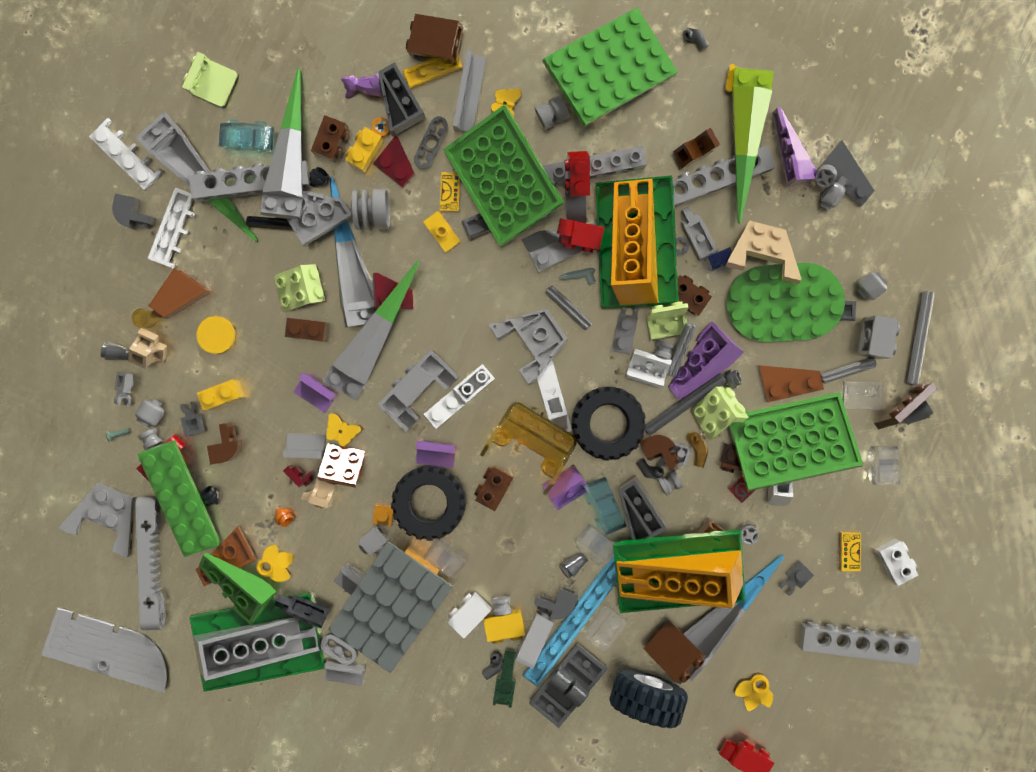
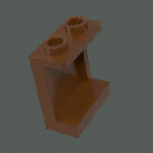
M415 14L414 20L410 24L411 34L410 38L406 41V50L411 57L416 58V55L443 59L448 64L455 65L464 27L458 20Z
M668 621L643 648L678 684L688 681L693 670L701 667L706 658V655L671 621Z

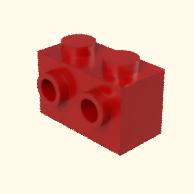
M567 152V159L564 161L565 171H568V179H565V190L569 191L571 197L590 196V156L588 152Z

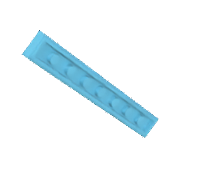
M614 554L577 601L573 611L564 618L545 643L534 668L527 667L522 674L523 677L538 687L617 583Z

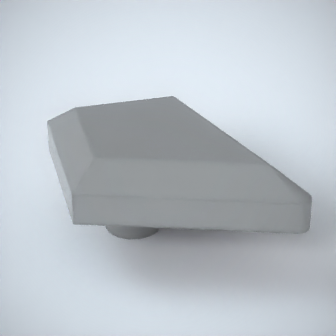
M674 442L677 449L671 451V453H676L680 461L677 464L678 466H686L692 447ZM663 456L658 462V466H667Z

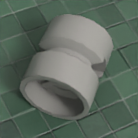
M559 95L549 99L548 104L543 102L534 107L537 117L545 130L554 126L556 121L562 122L570 117L566 105Z

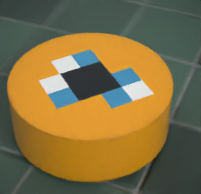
M383 117L373 120L371 124L372 131L382 136V138L388 136L390 133L388 120Z

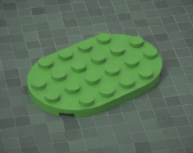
M797 263L801 276V281L798 285L781 281L782 264L753 267L742 273L732 284L727 296L728 317L735 329L744 337L756 342L816 339L830 332L842 317L845 307V296L841 283L831 271L814 263Z

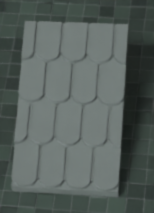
M388 541L328 630L364 654L365 657L374 661L382 669L391 673L453 586L437 575L441 567L411 546L403 552Z

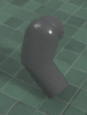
M687 28L683 31V38L687 41L696 42L700 50H704L709 46L701 30Z
M644 458L636 462L646 478L658 479L664 475L663 468L649 466Z
M493 653L490 656V667L482 672L486 680L502 670L503 659L498 653Z

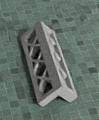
M472 50L466 51L453 121L454 131L466 133L475 125L487 60L486 57L473 55Z

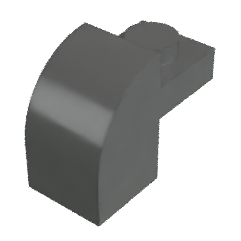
M565 190L566 219L586 223V196L571 197L569 191Z
M115 193L112 211L115 219L121 225L135 230V226L147 228L148 225L155 226L156 218L138 214L139 199Z
M560 586L555 600L537 594L534 605L537 606V609L544 612L551 610L550 619H563L573 611L578 598V592Z

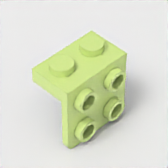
M197 52L196 56L191 60L189 73L183 78L182 88L194 96L224 107L238 74L234 70L215 63L204 54Z
M316 264L300 265L274 276L281 307L284 312L307 304L326 301Z
M675 302L669 307H663V305L652 307L647 316L650 340L654 341L681 336L685 323H687L686 312L688 304Z
M715 387L691 409V413L708 439L716 438L733 422H744L749 418L745 413L743 405L735 398L733 390L728 387Z

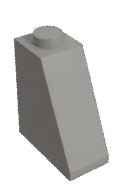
M536 611L525 632V636H523L516 650L515 660L532 669L554 624V619H550L549 613Z

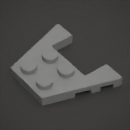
M547 308L524 314L522 317L515 319L509 318L504 322L489 324L498 341L516 331L535 358L534 361L519 370L529 386L532 385L568 341L566 335Z
M97 483L60 525L59 529L69 534L77 535L83 519H88L118 532L111 551L124 557H129L131 554V523L133 521L135 497L102 483Z

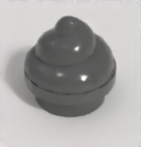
M731 369L725 373L726 383L723 385L735 389L738 388V385L742 384L738 370L733 371Z

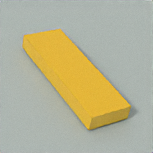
M457 54L455 65L448 64L443 59L432 58L402 71L409 88L413 89L462 70L463 67Z

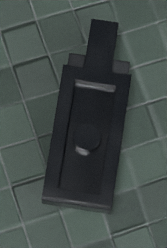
M278 594L275 600V606L281 608L282 612L286 613V615L321 629L330 609L296 595H289L287 598Z

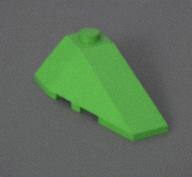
M208 553L203 555L198 565L213 584L220 586L223 591L221 593L223 597H229L235 605L232 608L250 625L263 612L276 593V590L263 579Z

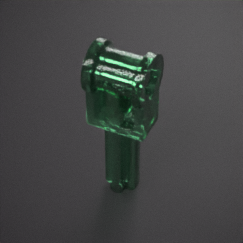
M505 650L501 677L497 676L493 698L494 706L500 704L512 708L516 679H512L516 656L515 651Z

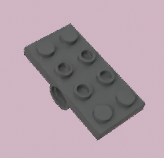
M577 643L529 701V704L559 728L574 709L586 700L589 691L607 671V667Z

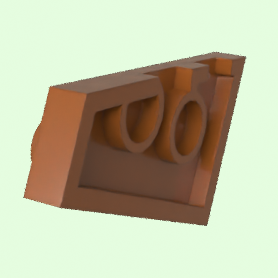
M758 365L767 403L824 390L820 371Z
M237 526L210 554L238 568L256 560L240 526ZM198 566L195 570L203 586L212 583Z

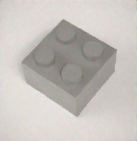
M876 315L865 317L858 355L877 359L892 358L897 350L895 339L900 331L899 319Z

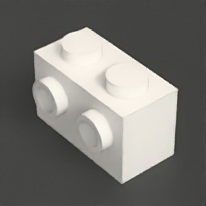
M893 539L875 548L893 584L899 586L919 576L916 571L918 567L915 561L909 558L907 554L909 552L908 547L903 541Z
M476 592L472 595L468 593L461 601L463 604L458 609L455 607L448 614L450 618L447 623L463 638L491 611V606Z

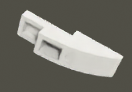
M551 360L537 377L553 435L556 436L572 431L554 364Z
M482 364L424 413L423 416L436 430L495 378Z

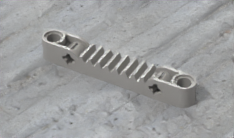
M156 496L138 497L135 508L141 630H162L165 624L164 597L159 592L161 587L157 586L161 579L156 578V576L161 574L160 571L156 570V568L161 566V564L156 563L160 557L155 554L160 551V549L155 548V545L160 544L155 538L160 536L156 532L161 528V506Z

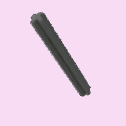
M719 373L649 422L646 425L645 432L649 436L654 434L701 401L715 387L725 384V377Z

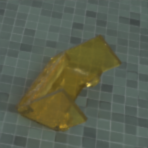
M518 402L512 403L480 455L482 457L485 455L492 442L498 446H507L512 438L545 458L541 468L543 473L551 478L543 491V494L546 495L554 486L577 445L576 438L525 405Z

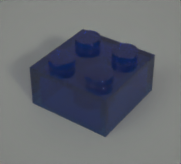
M729 247L706 257L704 261L708 270L712 269L714 271L720 268L722 264L726 266L732 253L731 248Z

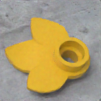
M271 545L264 550L263 558L258 561L256 565L257 572L261 576H269L276 582L286 581L290 578L286 568L292 563L293 555L287 552L279 553L277 545ZM265 563L270 566L269 570L264 569Z
M755 675L751 680L742 681L735 690L736 696L744 697V704L748 711L754 710L761 703L769 708L772 705L773 694L769 690L768 679L763 675ZM758 681H762V685L760 687L756 686V683Z

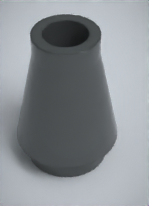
M104 342L100 356L105 358V360H128L129 349L112 342Z
M923 401L904 421L909 425L930 418L933 411L929 404Z
M580 552L563 561L559 568L568 579L574 578L588 559Z

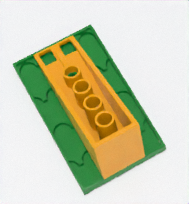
M672 175L595 182L597 226L604 227L600 250H598L602 309L671 305L672 303L679 302Z
M741 530L710 531V533L684 534L682 536L622 540L613 544L620 613L692 606L733 609L735 602L745 601Z

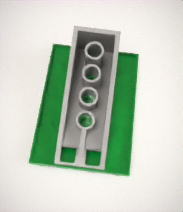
M310 593L296 595L312 602ZM276 599L271 600L251 625L237 614L233 608L189 616L203 691L207 692L324 669L317 627L283 613L281 608L275 606Z

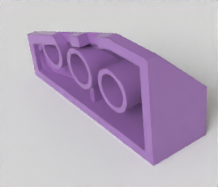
M777 107L773 111L787 185L790 187L809 183L815 179V165H812L809 155L782 108Z
M713 321L698 335L696 339L697 344L692 351L688 352L687 361L684 366L679 368L677 376L673 378L669 385L670 390L679 400L730 367L744 353Z

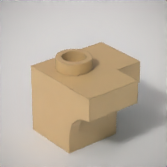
M140 328L134 343L129 348L128 361L145 369L153 362L163 363L167 356V345L158 342L159 335Z
M317 479L313 490L304 491L301 500L309 501L315 507L326 509L333 504L338 484Z

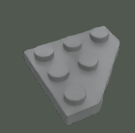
M302 191L303 203L300 219H286L302 245L306 246L352 217L343 199L328 197L310 191Z

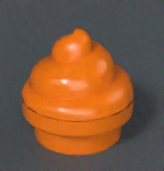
M276 508L275 523L281 527L291 524L294 520L292 511L285 508Z

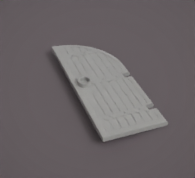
M57 608L41 653L42 656L164 693L167 682L165 661L158 647L148 637L121 626L118 633L114 632V624L82 614H78L76 620L72 619L74 612Z

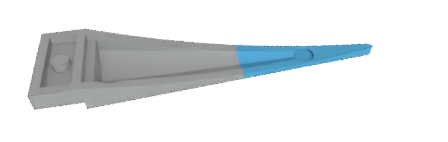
M331 177L329 179L331 197L340 198L334 178ZM347 220L334 228L340 308L342 309L345 328L365 325L377 311L374 310L373 284Z
M784 555L780 556L745 584L746 598L744 602H735L733 609L716 607L683 633L706 655L703 665L698 669L695 668L691 673V681L707 666L784 559Z

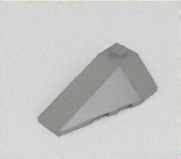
M558 228L538 231L522 239L538 274L584 252L582 247L576 245L575 249L563 247L564 243L558 242Z

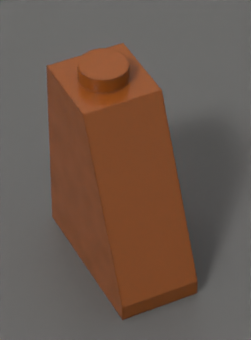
M174 268L148 306L153 309L152 313L157 317L171 318L209 295L211 291L181 270Z

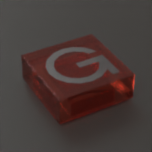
M740 476L728 488L740 503H743L755 491L747 492L743 476Z

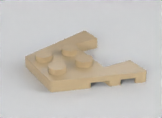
M749 221L731 253L726 267L743 271L746 255L782 264L781 281L798 285L801 281V276L786 230Z

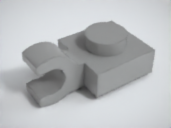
M117 371L114 388L117 392L114 404L120 405L121 399L124 398V405L130 406L131 398L127 393H130L134 383L133 374Z

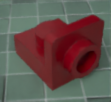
M289 465L283 470L298 487L303 485L307 487L314 480L312 476L315 472L313 470L305 477L302 476L303 471L296 465Z

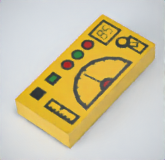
M441 172L440 211L459 212L461 179L457 173Z
M840 532V571L861 572L860 532Z

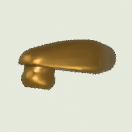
M691 432L688 435V441L696 451L694 466L704 468L708 448L698 433Z

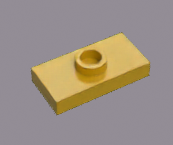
M439 211L423 221L445 253L461 243Z

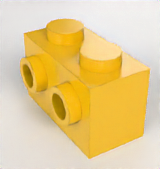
M364 127L363 130H359L355 137L356 142L353 147H349L345 157H347L346 161L349 165L366 174L384 140L379 134Z

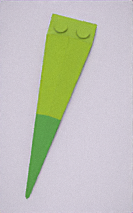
M734 68L732 99L738 224L742 221L772 94L774 71Z

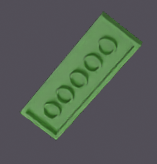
M173 440L139 452L137 456L183 556L187 557L219 546L221 541L176 441Z

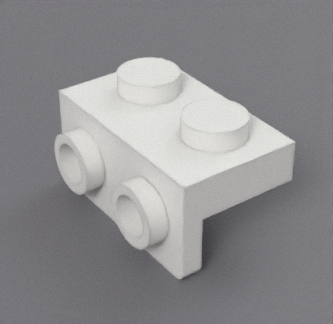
M635 349L628 365L626 377L653 387L663 388L672 360Z

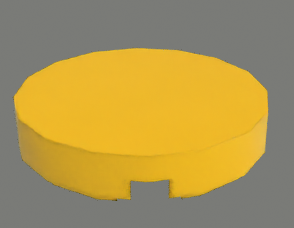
M212 316L201 322L196 336L202 349L208 353L220 354L231 349L235 343L236 332L229 320L224 317Z

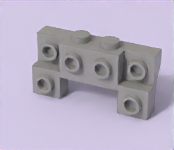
M431 349L416 365L411 364L406 369V375L403 379L398 378L391 385L393 389L377 404L405 432L420 418L409 406L435 380L447 390L460 377Z

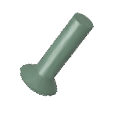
M127 428L112 433L106 431V438L110 442L112 438L130 434V430Z

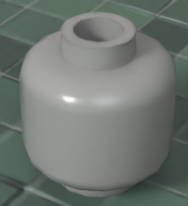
M869 272L858 281L860 289L857 291L864 299L868 297L870 300H875L886 292V285L888 283L879 272Z
M153 398L151 401L143 400L135 412L136 421L148 428L157 426L165 413L164 409L161 408L162 403Z

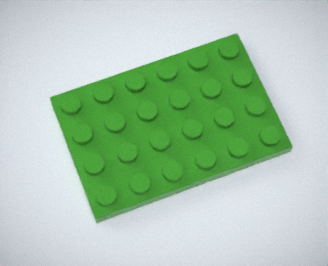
M638 7L544 57L542 60L583 127L678 73Z
M506 105L501 106L443 149L499 246H504L564 204L562 197Z
M840 392L746 412L749 418L744 422H733L729 425L747 492L863 466Z

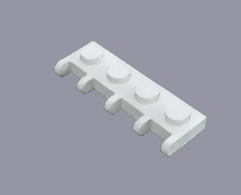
M107 118L89 137L136 183L147 191L164 171L160 168L153 172L147 166L151 159L146 157L142 161L134 153L138 146L135 143L130 147L125 145L120 140L124 132L119 130L114 134L108 128L112 121Z
M175 187L148 259L174 269L175 265L169 263L173 251L181 252L180 248L175 247L180 233L188 234V231L182 229L187 215L195 216V213L189 211L193 202L191 193Z

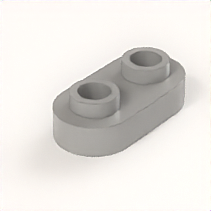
M328 634L321 641L322 651L341 664L350 665L355 661L357 650L334 634ZM329 641H334L335 646H330ZM349 651L351 656L347 657L344 652Z

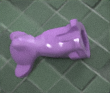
M378 73L374 76H363L358 79L354 75L341 78L347 91L345 94L346 98L352 97L357 90L367 95L383 97Z

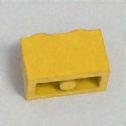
M232 379L197 392L203 411H209L245 397L239 379Z
M522 609L513 610L512 613L507 615L490 614L483 618L487 642L492 641V644H498L503 642V639L511 638L514 641L525 636Z

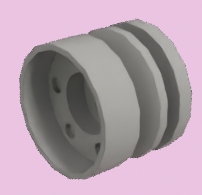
M374 188L372 197H369L367 189L362 190V195L359 189H353L350 210L355 229L361 230L362 224H364V228L369 230L371 221L374 222L376 229H389L390 204L387 188Z

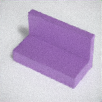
M302 373L299 377L300 382L293 392L326 413L337 393L309 374Z
M417 441V464L454 467L456 445Z
M572 465L542 485L557 510L590 490L575 465Z

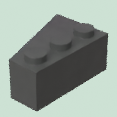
M395 62L378 71L389 129L394 137L426 117Z
M637 476L619 487L632 540L654 537L667 529V522Z

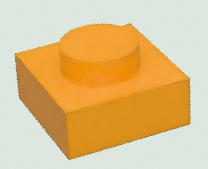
M375 504L372 524L392 526V514L394 512L391 506Z

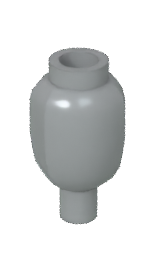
M841 176L838 182H834L831 186L827 187L821 195L822 202L820 205L829 211L831 208L837 207L845 194L844 185L848 179Z

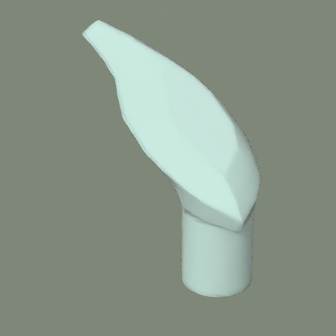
M594 268L572 271L559 276L560 279L586 276L588 284L596 282L593 272H595Z

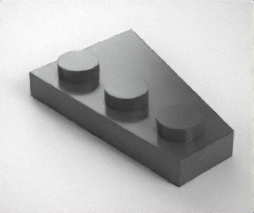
M841 140L819 168L827 164L835 167L837 177L834 182H838L841 176L848 179L844 185L845 195L861 207L875 190L843 140Z

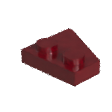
M395 135L374 161L373 165L404 189L415 173L399 138Z
M373 273L374 310L381 306L399 284L379 273ZM408 288L399 310L414 309L412 289Z

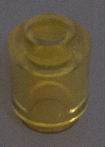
M140 308L132 314V322L139 328L148 329L156 324L157 317L151 310Z

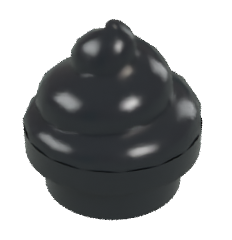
M321 167L312 169L309 173L310 185L314 187L325 185L329 177L328 173Z
M208 486L200 493L204 504H219V490L216 487Z

